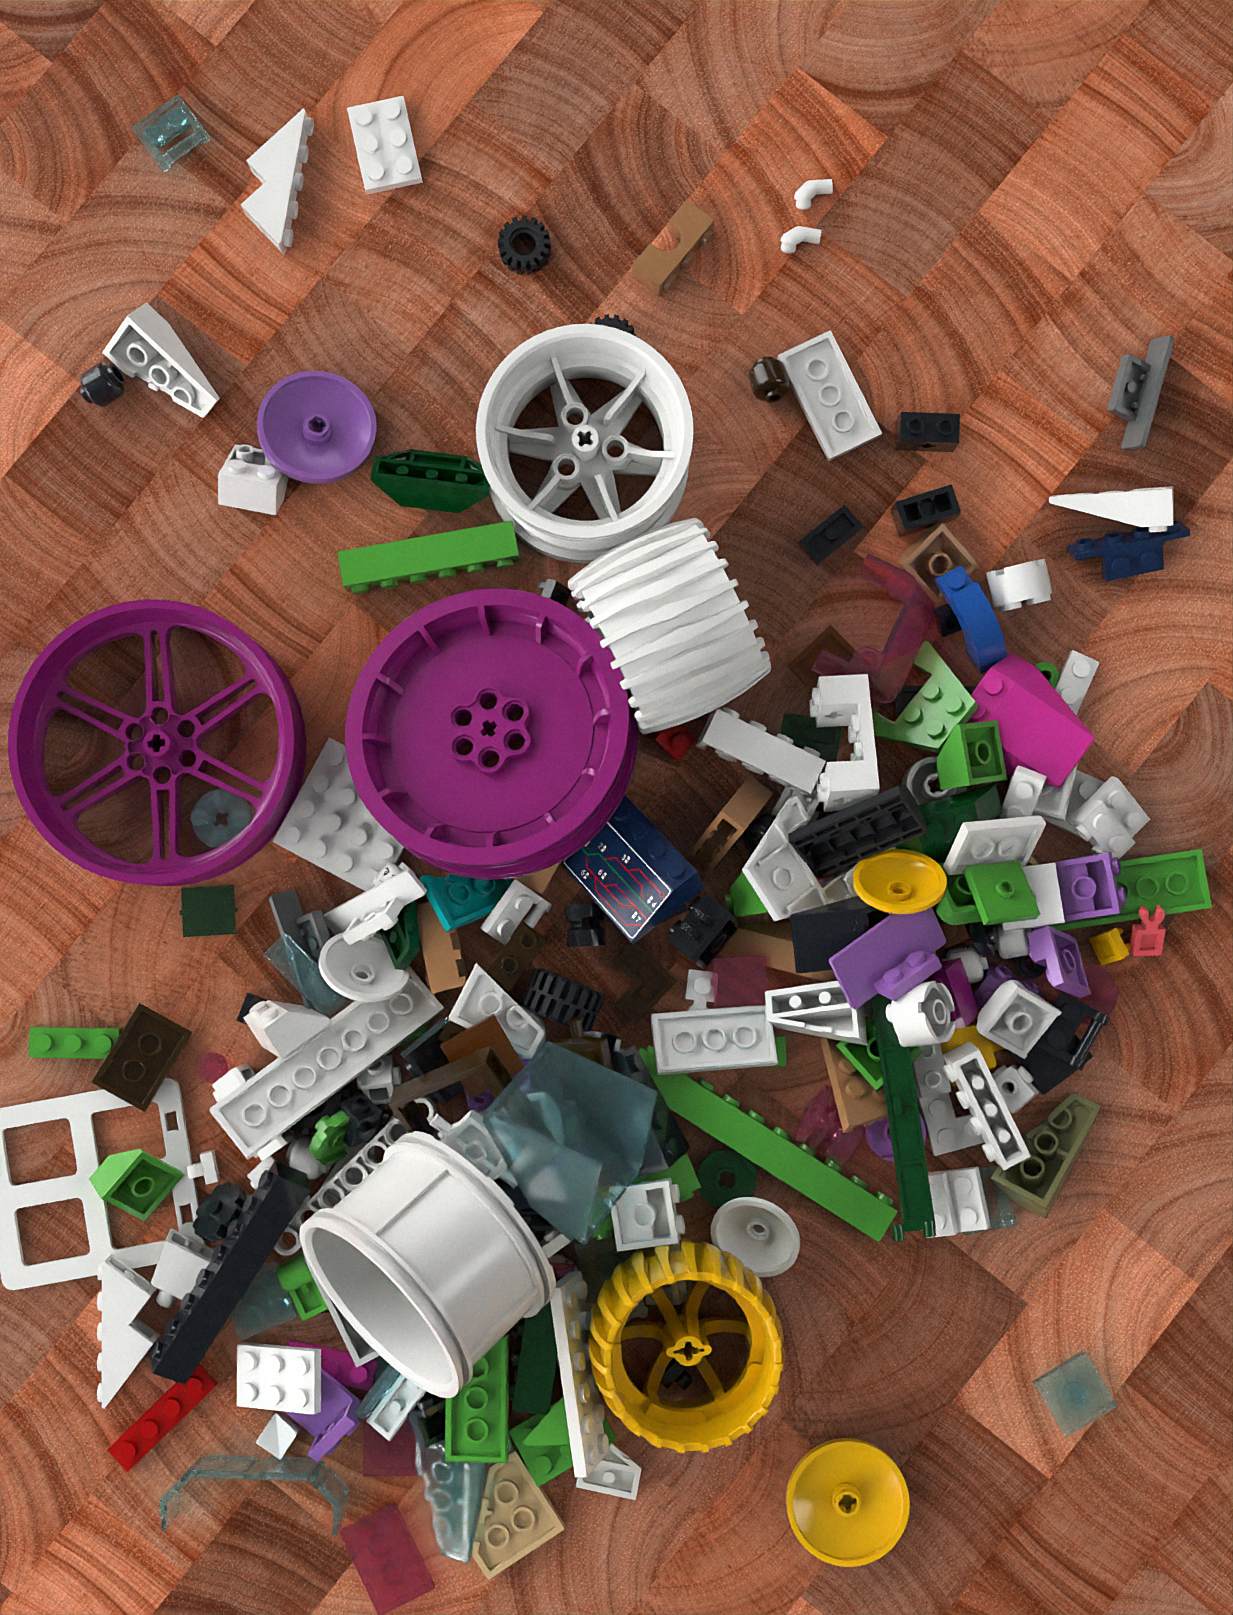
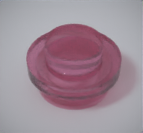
M208 1053L199 1060L198 1073L206 1082L215 1083L228 1072V1062L219 1053Z

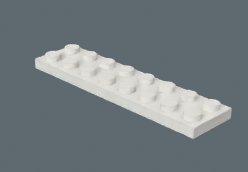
M410 967L406 986L399 994L380 1002L354 1001L331 1018V1023L284 1058H277L212 1106L210 1113L248 1160L444 1011V1007Z

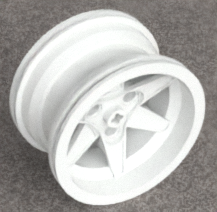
M573 324L550 329L533 336L514 349L499 364L489 379L480 400L476 421V442L480 462L490 485L489 493L492 502L503 522L513 521L515 535L529 547L548 557L569 563L590 564L614 547L645 532L665 526L673 518L682 500L688 478L693 444V417L689 399L680 378L667 360L652 346L640 338L617 328L595 324ZM597 378L619 384L626 389L591 415L569 380ZM550 387L559 427L525 430L514 428L520 413L526 405L541 391ZM642 401L654 416L659 427L663 451L644 449L629 443L623 436H620ZM572 414H578L582 416L583 421L578 425H572L567 419ZM613 446H618L623 450V454L619 457H611L607 451ZM509 452L552 462L550 470L533 500L525 494L516 481L509 463ZM569 464L575 468V471L569 476H564L558 471L562 465ZM614 474L656 477L644 496L634 505L621 512ZM582 486L599 520H571L552 513L578 487Z

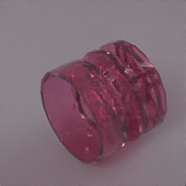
M824 1085L806 1106L799 1121L795 1140L803 1144L810 1137L808 1148L812 1150L824 1140L823 1156L842 1166L854 1152L867 1127L860 1125L855 1127L850 1133H843L835 1098L831 1099L832 1087Z

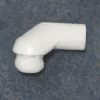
M832 179L806 181L795 192L796 207L800 210L809 209L811 207V199L815 195L832 194Z
M802 226L794 227L783 234L780 240L782 242L780 248L782 252L792 254L796 251V245L801 242L819 244L822 230Z

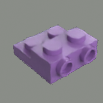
M1111 852L1050 862L1056 864L1065 922L1117 914L1123 911L1122 905H1127L1124 887L1118 888L1116 879L1117 875H1121L1120 862L1118 857L1112 858Z
M1049 925L1033 928L1032 932L1027 934L1030 943L1028 945V952L1035 963L1048 968L1046 969V976L1049 983L1053 987L1079 998L1090 995L1076 938Z

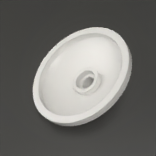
M343 932L329 939L323 946L319 957L320 973L333 990L349 999L361 1002H380L396 996L406 986L410 974V966L406 970L395 969L383 938L377 933L365 942L359 940L349 945L342 937L345 933Z
M754 1197L732 1199L717 1210L711 1223L710 1233L713 1245L720 1251H727L736 1256L757 1277L779 1275L788 1270L796 1261L800 1250L798 1229L789 1215L771 1202Z

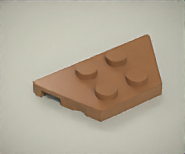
M821 1037L820 1042L843 1133H850L855 1127L860 1125L867 1127L874 1124L875 1121L888 1119L884 1088L876 1091L836 1047L840 1040Z

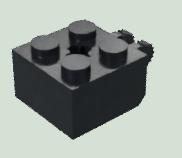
M706 892L702 897L697 896L688 907V915L683 921L678 920L669 931L671 936L667 939L677 950L704 971L741 926V923L730 911Z

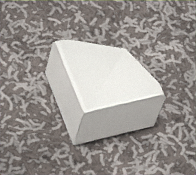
M276 1411L257 1439L256 1444L281 1460L301 1428Z

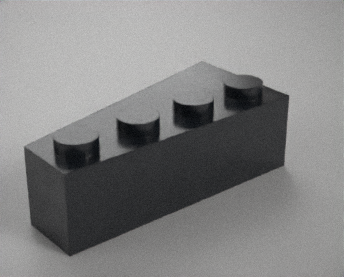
M635 1045L611 1052L619 1098L613 1102H607L635 1174L638 1178L668 1169L690 1149V1146Z

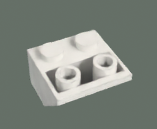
M235 444L218 473V504L276 515L284 501L289 476L279 471L268 460L262 449L253 448L250 445Z

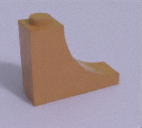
M751 775L684 857L698 871L701 882L713 870L773 795L769 789Z

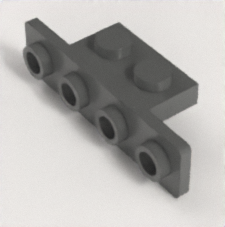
M1170 335L1150 341L1145 362L1131 354L1121 356L1106 411L1128 421L1121 448L1126 451L1144 448L1149 438L1151 423L1157 409L1159 394L1164 383V376L1175 340Z
M293 889L269 896L268 899L305 1008L311 1009L331 1002L332 998L327 983L319 969L321 950L325 943L331 939L322 911L317 910L303 915L296 892Z

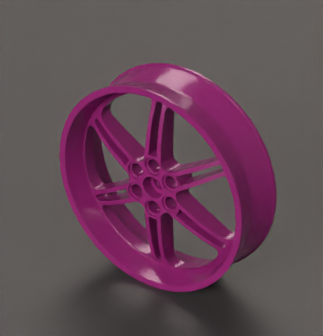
M144 599L119 603L90 613L58 634L43 649L29 668L16 694L8 729V758L14 788L28 818L41 836L68 860L90 872L117 881L153 886H180L210 880L235 869L257 854L274 837L300 791L306 763V732L300 704L285 673L276 661L246 633L228 620L201 607L178 601ZM178 628H187L203 633L227 646L241 659L246 671L242 679L184 715H180L177 708L170 647L172 631ZM157 633L160 640L165 701H159L154 640V636ZM135 635L143 637L146 711L141 717H131L71 688L68 683V674L87 655L115 640ZM257 681L255 688L204 724L201 720L202 717ZM62 695H72L123 719L124 721L119 731L63 702ZM269 695L274 702L278 720V753L271 777L265 782H258L206 754L202 749V741L258 697ZM65 709L114 735L125 743V752L121 757L62 796H54L50 792L46 781L44 764L45 739L51 718L58 710ZM164 709L167 710L168 719L163 724H158L156 720L158 712ZM188 723H193L195 726L194 733L190 737H184V726ZM137 726H141L143 729L142 737L133 741L131 736L132 730ZM159 739L165 741V746L160 747V752L155 748V743H159ZM190 752H194L196 762L193 766L186 767L184 764L185 756ZM142 755L144 765L141 769L135 770L133 768V761L137 756ZM208 763L260 789L263 792L262 797L256 798L205 774L204 771ZM168 768L171 772V778L167 783L162 784L159 780V774L163 769ZM121 770L125 772L126 776L69 810L66 809L69 803L94 789ZM194 775L244 798L254 805L256 813L253 821L237 836L212 851L193 857L182 856L180 853L181 783L186 776ZM147 778L150 782L154 853L149 862L138 865L122 860L97 846L79 828L78 817L83 812L118 794L141 779ZM163 792H169L170 844L168 859H165Z

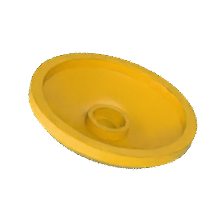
M887 849L862 859L857 864L853 873V886L858 896L875 909L891 914L906 915L919 913L936 905L946 892L947 877L943 868L935 860L922 853L906 849Z

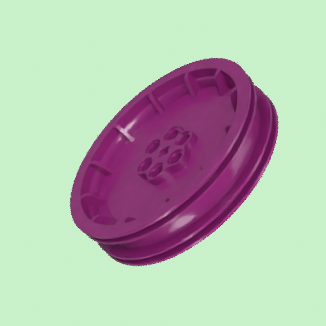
M514 589L467 591L443 598L412 614L394 628L374 650L363 667L350 698L345 725L346 756L353 783L364 805L375 820L410 853L437 869L458 876L490 880L515 878L544 870L573 855L592 840L610 820L625 795L636 761L638 746L635 708H632L628 702L632 697L629 688L623 690L620 682L624 680L620 668L613 669L610 664L615 658L609 647L602 648L600 641L603 639L578 614L552 599L526 591ZM497 700L495 707L485 709L489 701ZM524 712L520 720L511 721L515 713ZM472 717L468 725L460 726L464 718ZM494 730L496 734L490 737L489 732ZM525 741L521 749L512 750L515 742ZM473 746L469 754L461 755L464 747ZM499 757V762L496 766L487 767L490 759Z

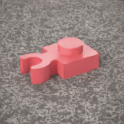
M1156 905L1155 912L1148 916V909L1145 906H1140L1138 915L1142 921L1141 924H1133L1131 947L1128 951L1132 956L1161 955L1166 931L1161 922L1164 920L1165 912L1159 905Z

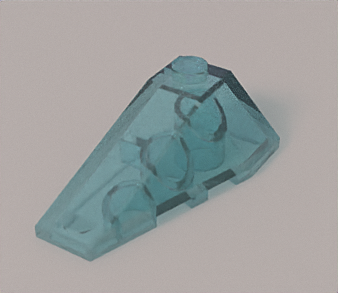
M445 1439L427 1449H420L416 1440V1468L418 1475H423L426 1486L424 1496L426 1501L431 1503L434 1514L432 1524L442 1555L468 1563L472 1556L487 1463L445 1462Z

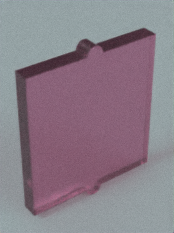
M766 956L713 957V978L710 982L711 985H714V1007L766 1005L765 991L766 984L769 983V978L766 977Z

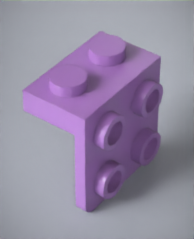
M321 1368V1412L315 1415L295 1412L285 1413L315 1436L308 1455L318 1462L326 1453L330 1456L337 1449L341 1442L340 1439L345 1434L350 1436L356 1430L360 1423L358 1416L364 1403Z

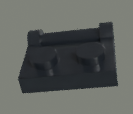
M1060 991L1053 1006L1062 1013L1055 1018L1034 1046L1082 1071L1086 1064L1084 1059L1102 1026L1107 1025L1110 1017ZM1086 1016L1092 1020L1074 1054L1071 1055L1065 1051L1082 1019Z

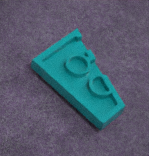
M454 874L447 875L446 877L422 875L419 879L427 889L425 894L446 932L490 915L514 881L513 878L475 879L459 877Z

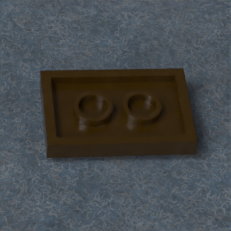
M139 1003L91 1083L146 1112L193 1033Z

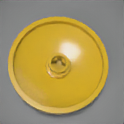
M855 1438L829 1440L807 1452L795 1466L786 1491V1509L795 1536L812 1555L836 1566L856 1567L880 1559L899 1541L909 1517V1492L905 1479L896 1463L879 1447Z

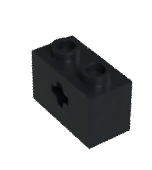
M900 412L895 426V450L953 452L959 444L960 414Z
M952 484L897 501L890 510L899 538L931 528L937 523L944 524L954 521L961 513Z

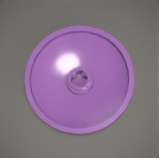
M304 371L292 374L276 383L267 392L259 407L257 432L261 448L268 460L279 471L295 480L311 484H327L343 480L357 472L366 463L374 448L377 425L372 405L355 384L339 375L325 371Z

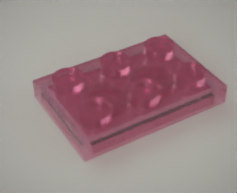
M396 1502L340 1530V1536L378 1615H384L434 1589L435 1583Z

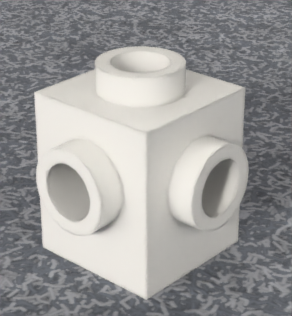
M392 1055L384 1056L357 1077L358 1089L362 1090L363 1094L375 1105L389 1103L396 1085H401L400 1067H394Z
M1003 1065L992 1074L1003 1100L1012 1114L1018 1112L1039 1094V1091L1031 1083L1034 1080L1033 1077L1023 1066L1018 1068L1016 1065H1012L1007 1068ZM1010 1082L1014 1085V1091L1009 1088Z

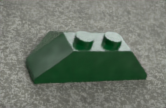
M408 449L393 452L387 456H376L370 480L403 507L461 513L489 496L490 485L481 463L469 456Z
M992 783L918 805L926 822L928 833L895 847L897 849L922 853L937 863L945 862L963 822L1000 818L1002 809L996 784Z

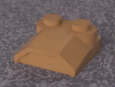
M937 523L926 530L901 555L897 563L902 575L910 578L936 607H939L945 599L936 586V578L961 565L968 575L980 566L943 523Z

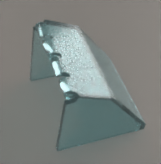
M547 1041L485 1110L483 1123L530 1206L570 1241L575 1238L580 1243L586 1244L598 1229L596 1226L601 1225L613 1206L616 1205L627 1190L625 1187H629L640 1172L638 1166L641 1167L644 1163L658 1091Z

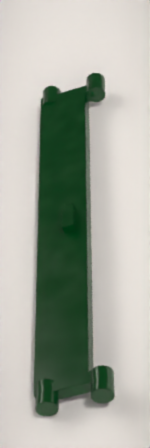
M878 993L871 998L903 1220V1224L891 1225L893 1241L906 1240L905 1232L923 1230L924 1237L937 1236L910 1047L900 1045L893 1022H889L886 1017V1007L888 1004H891L892 1000Z

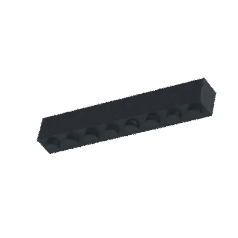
M277 1161L273 1162L269 1170H265L262 1173L258 1188L253 1195H249L246 1198L242 1213L237 1220L234 1219L230 1223L226 1238L222 1244H218L213 1250L210 1263L206 1269L203 1268L199 1272L194 1288L183 1297L180 1310L175 1317H171L167 1322L164 1335L160 1341H156L153 1344L149 1353L153 1374L186 1385L311 1191L306 1173Z

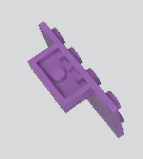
M932 907L915 914H890L829 959V963L851 1008H859L878 993L896 1002L942 967L939 958L932 955V953L946 943V938Z

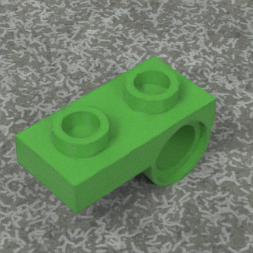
M303 1253L277 1266L276 1271L279 1281L284 1290L290 1293L302 1321L328 1309L305 1262Z

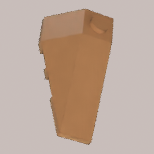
M791 922L741 925L723 947L721 953L822 982L838 981L833 970L796 973Z

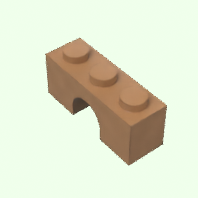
M686 199L671 217L668 224V232L679 242L677 248L672 251H661L650 243L632 264V276L658 297L664 290L668 292L675 285L678 279L676 275L682 268L688 269L696 258L694 253L699 247H706L715 234L713 232L714 219L690 200Z

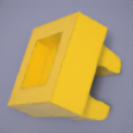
M1113 928L1089 938L1101 965L1121 960L1130 955L1128 950L1131 946L1129 943L1124 944L1120 936L1123 933L1121 928Z

